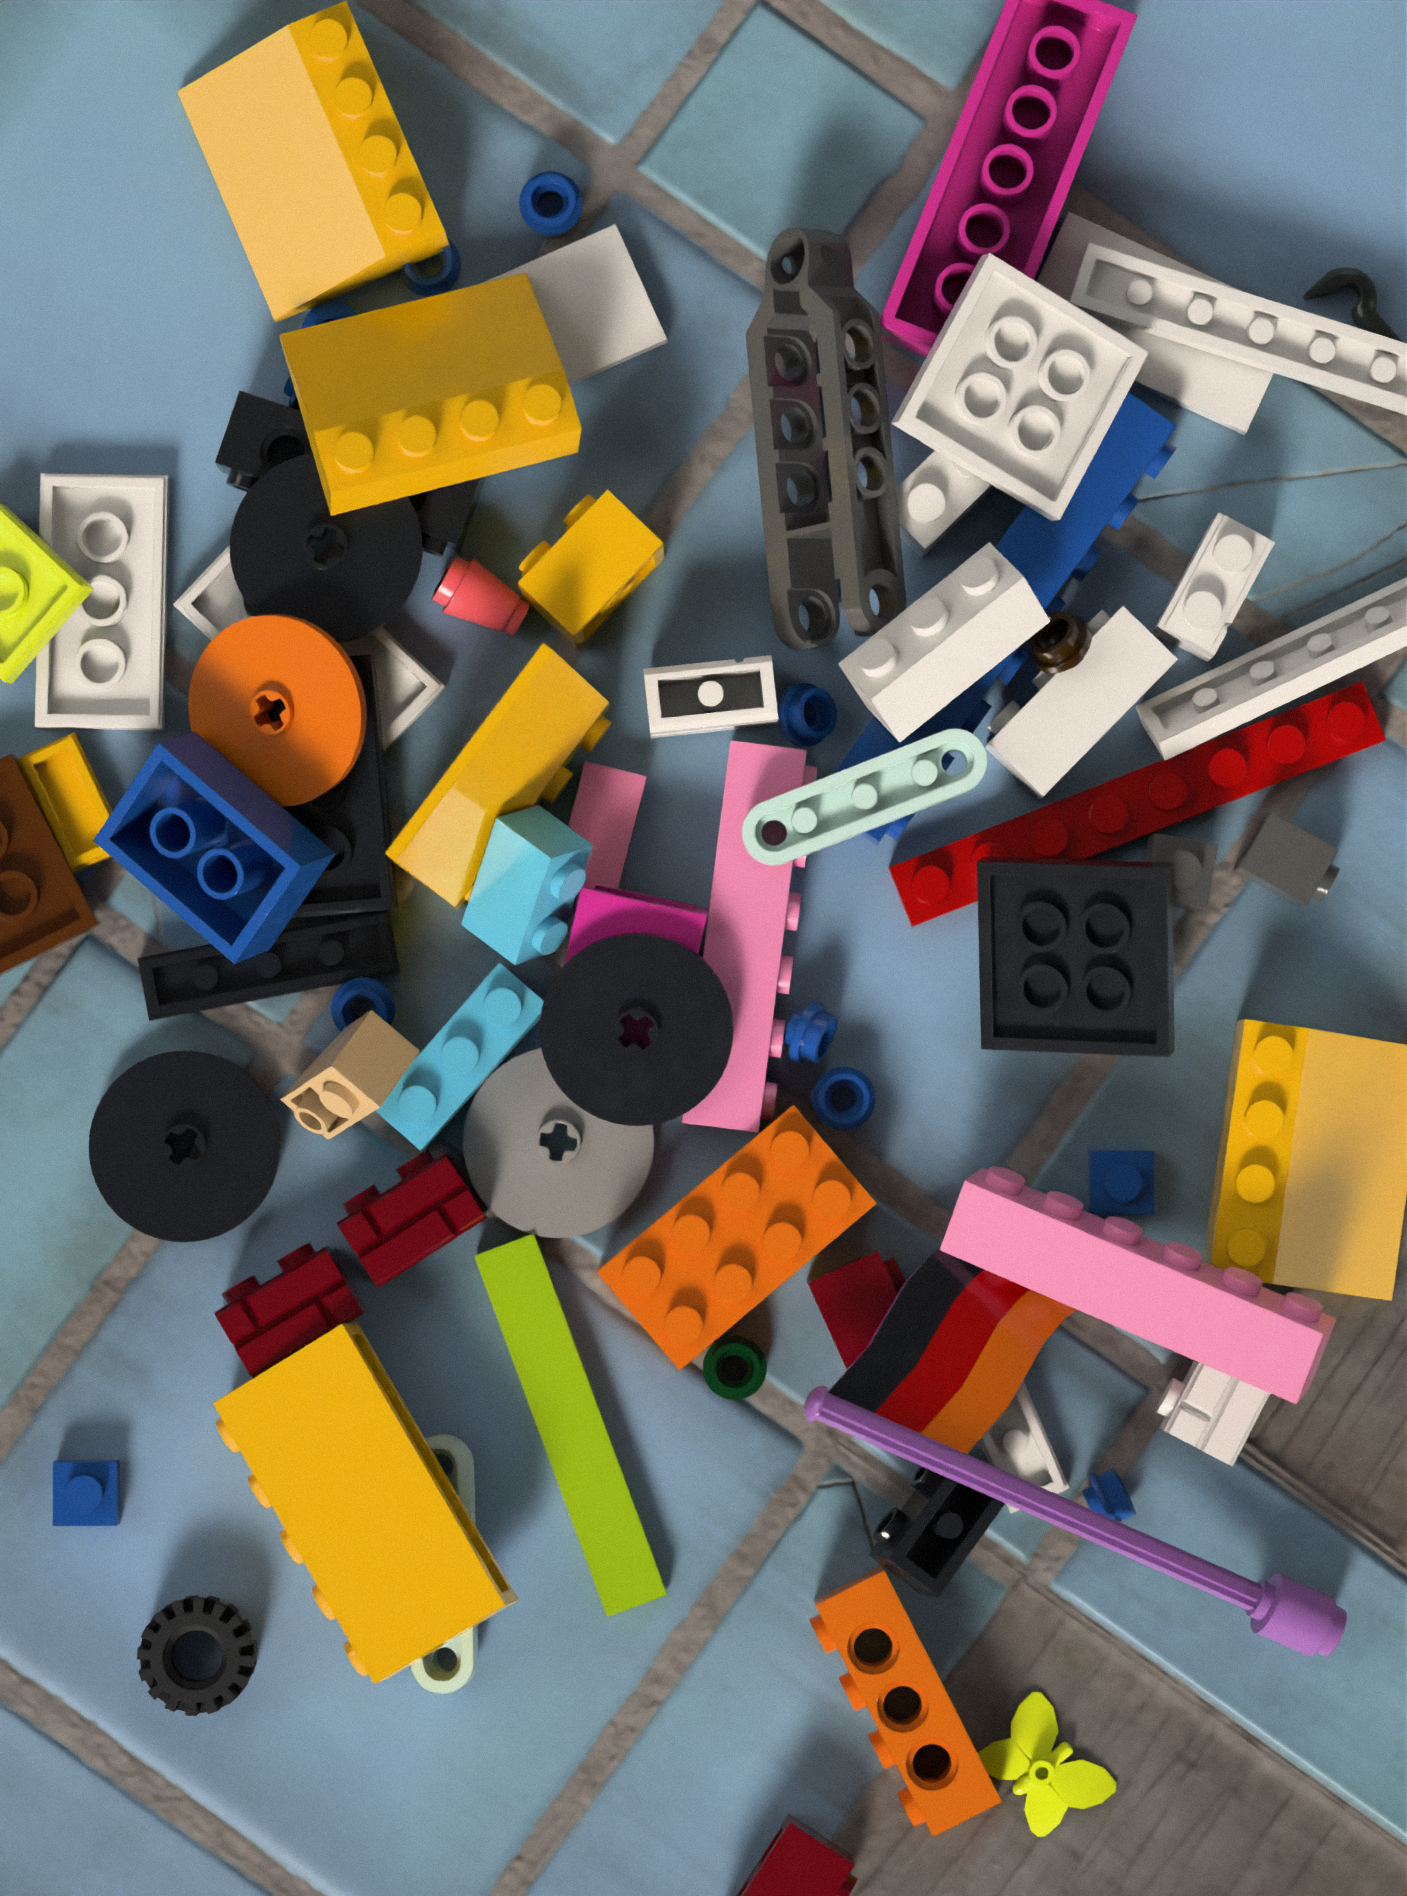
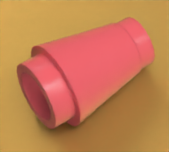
M457 555L450 561L431 597V600L444 606L442 613L499 632L502 631L511 637L518 630L530 607L529 602L521 599L520 595L475 558L472 557L468 562Z

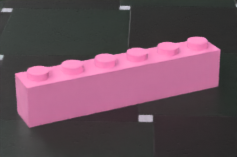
M730 740L703 959L717 974L729 998L734 1024L733 1043L722 1077L703 1101L683 1114L682 1123L759 1133L760 1120L773 1121L777 1083L765 1082L768 1056L781 1058L785 1020L774 1019L773 1015L776 993L789 995L793 956L781 955L784 930L797 931L801 893L789 892L792 866L805 868L806 856L778 866L762 864L752 858L745 849L742 840V826L746 815L757 804L816 781L817 767L805 765L807 750ZM778 822L767 823L761 831L763 840L772 846L780 845L787 836L785 827Z
M991 1166L989 1169L982 1167L964 1181L940 1248L941 1251L1297 1404L1310 1389L1337 1318L1323 1313V1306L1316 1300L1298 1293H1287L1286 1296L1262 1287L1263 1281L1249 1271L1236 1267H1227L1225 1270L1201 1261L1203 1258L1202 1254L1188 1245L1178 1242L1161 1244L1143 1236V1229L1129 1220L1115 1216H1109L1106 1220L1084 1211V1204L1068 1194L1050 1191L1046 1195L1025 1186V1179L1012 1170L997 1166Z

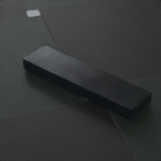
M389 910L285 929L270 950L236 964L232 963L212 944L137 958L149 1021L341 985L357 977L377 978L401 973Z

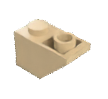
M370 1010L345 1027L291 1085L280 1100L294 1111L295 1118L303 1127L313 1133L322 1134L330 1140L380 1108L420 1050L374 1011Z

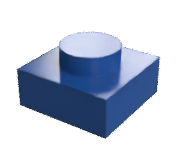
M1088 1150V1212L1091 1214L1154 1215V1151Z
M120 1460L53 1461V1526H117L120 1524Z

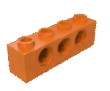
M880 1565L815 1598L814 1602L819 1615L809 1619L826 1654L838 1649L849 1671L838 1678L855 1712L867 1706L878 1728L868 1734V1738L884 1769H887L895 1764L897 1765L907 1785L906 1788L898 1791L897 1795L912 1825L916 1827L925 1822L931 1835L934 1837L1001 1803L1002 1800L884 1567ZM870 1628L884 1631L891 1640L887 1655L875 1662L862 1660L854 1651V1643L857 1636L862 1631ZM899 1686L912 1688L920 1697L917 1711L905 1719L893 1718L883 1709V1702L887 1693ZM928 1744H936L948 1752V1764L944 1771L936 1776H923L913 1768L914 1755L921 1747Z

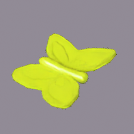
M1031 1692L1018 1705L1011 1720V1737L992 1742L980 1750L978 1754L989 1775L998 1780H1016L1013 1785V1793L1016 1795L1027 1793L1024 1811L1030 1830L1037 1837H1045L1060 1824L1068 1807L1086 1809L1101 1804L1116 1792L1117 1783L1104 1767L1080 1759L1062 1763L1073 1754L1072 1746L1067 1742H1062L1052 1751L1059 1732L1054 1707L1041 1692Z

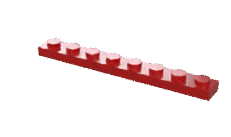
M1362 681L1196 746L1166 761L1163 759L898 863L889 867L888 870L912 928L978 902L977 861L982 857L1085 860L1386 741Z

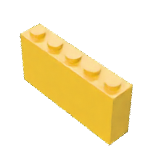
M358 1322L339 1325L213 1403L221 1417L216 1420L220 1436L234 1453L240 1451L252 1471V1474L248 1475V1482L254 1495L265 1508L273 1507L285 1528L280 1531V1538L285 1549L297 1564L304 1562L317 1584L312 1587L315 1601L328 1619L334 1620L336 1618L349 1640L344 1643L346 1654L353 1667L361 1676L369 1674L374 1684L389 1679L519 1600L458 1497L435 1454L425 1441V1437Z

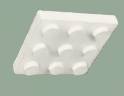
M987 253L981 255L891 424L1050 521L1060 520L1149 352L993 254Z

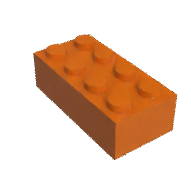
M792 1105L596 1272L674 1365L681 1370L877 1203L799 1110Z

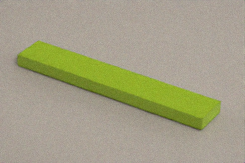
M533 1233L474 1255L606 1616L609 1617L666 1596L667 1590L536 1235Z

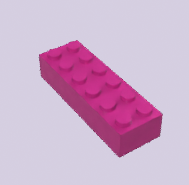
M1100 0L1005 1L880 318L882 340L927 357L981 255L991 253L1034 280L1138 15Z

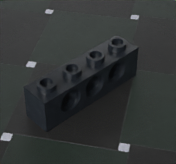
M239 391L215 460L219 470L229 474L226 484L248 492L256 481L273 468L272 455L276 448L284 443L294 442L300 444L305 448V454L313 453L301 411ZM484 477L426 492L424 505L416 511L422 532L423 552L443 557L445 548L461 552L485 482Z

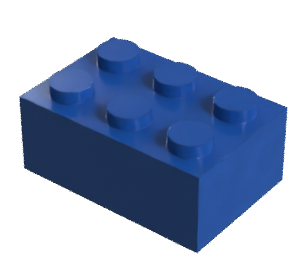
M196 732L158 742L93 840L234 964L270 950L336 854Z

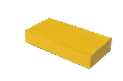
M73 732L18 758L19 766L73 873L77 874L111 858L93 840L113 810L78 735Z

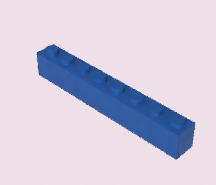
M1130 392L1127 393L1061 519L1050 521L1025 505L995 547L1025 577L1047 615L1061 611L1066 604L1056 595L1070 575L1079 582H1082L1103 551L1093 543L1106 525L1109 524L1118 531L1140 501L1139 498L1130 492L1144 472L1155 479L1177 449L1167 441L1177 426ZM1019 646L900 743L874 716L833 774L944 730L962 729L973 734L992 707L982 699L996 679L1008 685L1029 654ZM948 752L943 755L941 760L945 771L955 759ZM915 813L861 835L875 845H878L885 834L896 841Z

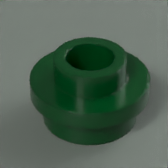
M727 1336L721 1338L708 1349L704 1357L703 1374L705 1381L715 1394L725 1399L741 1400L753 1395L762 1386L766 1377L767 1364L765 1356L760 1347L746 1337ZM732 1355L742 1357L747 1363L746 1374L737 1380L727 1378L722 1371L724 1360Z

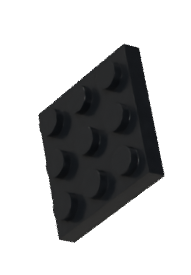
M982 857L977 861L981 1049L1170 1057L1175 1051L1172 862Z

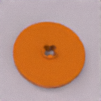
M264 614L243 619L230 625L207 645L195 666L190 682L188 712L191 731L201 736L282 807L295 806L312 801L334 789L348 775L360 754L367 722L366 700L360 677L350 657L339 643L323 629L309 621L285 614ZM281 699L286 709L280 714L281 720L273 722L268 712L274 707L273 701Z

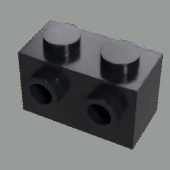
M920 1466L910 1483L915 1491L901 1510L897 1507L892 1508L880 1521L873 1533V1538L878 1542L868 1555L917 1593L938 1598L1005 1503Z

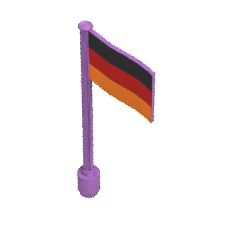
M939 1249L924 1260L904 1282L867 1347L828 1391L826 1386H818L806 1398L804 1415L810 1423L815 1419L1244 1608L1246 1609V1615L1251 1617L1252 1632L1308 1657L1315 1653L1324 1657L1329 1656L1342 1638L1347 1622V1612L1345 1609L1336 1606V1601L1332 1596L1280 1573L1272 1575L1267 1582L1260 1580L1256 1583L967 1455L1008 1408L1043 1344L1064 1319L1077 1310L1073 1307Z

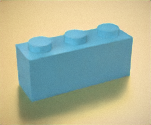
M499 962L414 1059L382 1106L375 1111L420 1151H425L478 1091L485 1080L499 1067L540 1020L544 1001Z

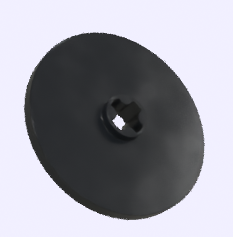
M313 453L286 460L273 467L256 481L239 505L230 535V560L233 575L241 594L257 616L285 614L304 619L323 629L339 644L355 641L372 634L390 622L400 612L416 586L423 558L422 532L417 514L408 496L331 516ZM327 532H333L336 534L337 545L344 549L341 558L330 556L326 565L316 563L317 554L315 550L309 547L312 539L323 541Z
M633 932L608 936L595 941L577 952L565 963L555 976L545 996L540 1016L539 1033L542 1053L547 1068L561 1091L573 1103L589 1114L611 1123L626 1126H646L675 1119L693 1109L709 1095L722 1077L732 1049L734 1024L726 990L717 974L702 957L673 939L656 934ZM628 1014L636 1020H640L645 1016L650 1018L653 1023L650 1025L647 1033L651 1041L644 1045L637 1038L628 1043L625 1042L621 1037L626 1027L622 1018Z
M185 1050L161 1053L142 1060L127 1069L112 1083L103 1095L96 1108L89 1133L91 1171L101 1195L110 1208L123 1221L136 1230L158 1239L173 1242H196L211 1239L231 1231L242 1224L260 1207L269 1194L278 1172L281 1156V1134L278 1120L272 1104L263 1089L248 1073L234 1063L199 1051ZM189 1129H192L198 1134L194 1144L202 1150L197 1160L186 1157L179 1164L172 1159L176 1149L168 1143L170 1136L173 1133L185 1135Z

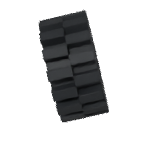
M198 1595L187 1596L185 1599L175 1600L164 1607L145 1627L141 1635V1645L137 1648V1660H140L141 1669L138 1672L141 1681H146L150 1688L148 1693L154 1700L157 1698L162 1700L166 1704L164 1708L172 1712L176 1710L184 1711L187 1716H197L199 1713L204 1712L211 1714L233 1702L248 1685V1681L254 1673L257 1663L255 1662L257 1643L256 1639L253 1640L250 1623L247 1619L243 1620L237 1613L239 1610L231 1603L229 1605L219 1602L220 1598L208 1596L207 1598L198 1597ZM193 1630H200L211 1634L218 1641L222 1651V1661L218 1671L211 1677L203 1680H194L184 1676L176 1668L173 1660V1648L177 1639L182 1634Z

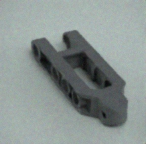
M788 228L777 236L768 252L764 298L746 332V345L772 621L775 632L781 642L791 649L803 650L829 644L836 637L840 625L837 579H840L842 606L845 617L850 626L855 630V635L862 637L876 634L906 609V591L879 312L854 288L851 253L848 243L841 235L829 230ZM785 257L791 262L790 274L785 272L782 267V261ZM846 333L850 335L854 342V360L846 349ZM816 340L818 342L820 373L818 374L815 353ZM776 352L782 356L785 363L784 378L780 376L776 368ZM819 387H822L824 417L826 427V437L824 438L822 428ZM852 397L857 400L860 406V424L852 413ZM782 415L786 416L791 426L790 441L786 439L782 432ZM825 451H828L832 491L831 502H829ZM859 461L866 470V488L858 477L857 466ZM788 478H791L796 486V504L791 501L788 495ZM871 589L874 590L879 601V613L877 616L874 614L869 601ZM800 604H803L808 612L809 627L807 631L800 623Z

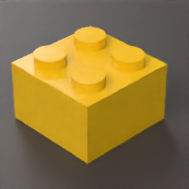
M608 489L598 500L591 494L585 496L563 520L567 525L565 528L567 532L553 546L545 540L542 541L518 567L522 571V578L518 582L522 597L576 649L596 631L665 559L664 543Z

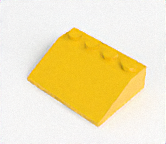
M346 0L283 27L177 91L276 323L404 269L403 265L408 262L411 266L443 252V247L449 246L450 248L444 227Z
M526 273L280 334L281 345L331 516L578 453L582 427L564 367Z
M542 643L385 854L399 867L459 910L466 900L469 901L496 818L537 806L542 798L550 804L557 799L574 775L573 772L566 768L568 763L580 747L590 753L610 728L612 722L604 717L610 709L609 701L554 650Z
M1248 1019L1236 1021L1203 1261L1222 1270H1225L1227 1267H1236L1249 1271L1258 1276L1263 1283L1392 1301L1407 1197V1045Z

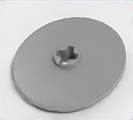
M542 1048L525 1052L507 1061L495 1070L479 1088L471 1102L465 1120L463 1153L467 1172L475 1190L487 1207L499 1218L529 1234L534 1233V1235L549 1238H569L591 1233L606 1226L624 1213L634 1202L646 1183L654 1155L653 1125L626 1126L611 1123L597 1118L578 1107L561 1091L554 1081L544 1060ZM562 1123L567 1125V1136L577 1139V1147L575 1151H565L562 1161H555L550 1159V1148L541 1146L540 1139L543 1133H553L556 1124Z

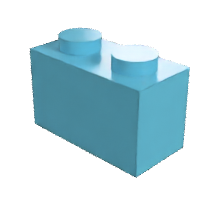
M539 805L497 817L461 925L514 965L556 952L567 935L568 927L566 923L575 897L584 885L586 879L585 868L593 844Z

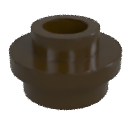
M1060 611L1048 614L1050 622L1029 638L1033 662L1041 671L1049 674L1061 673L1077 666L1085 657L1092 641L1091 630L1081 618Z

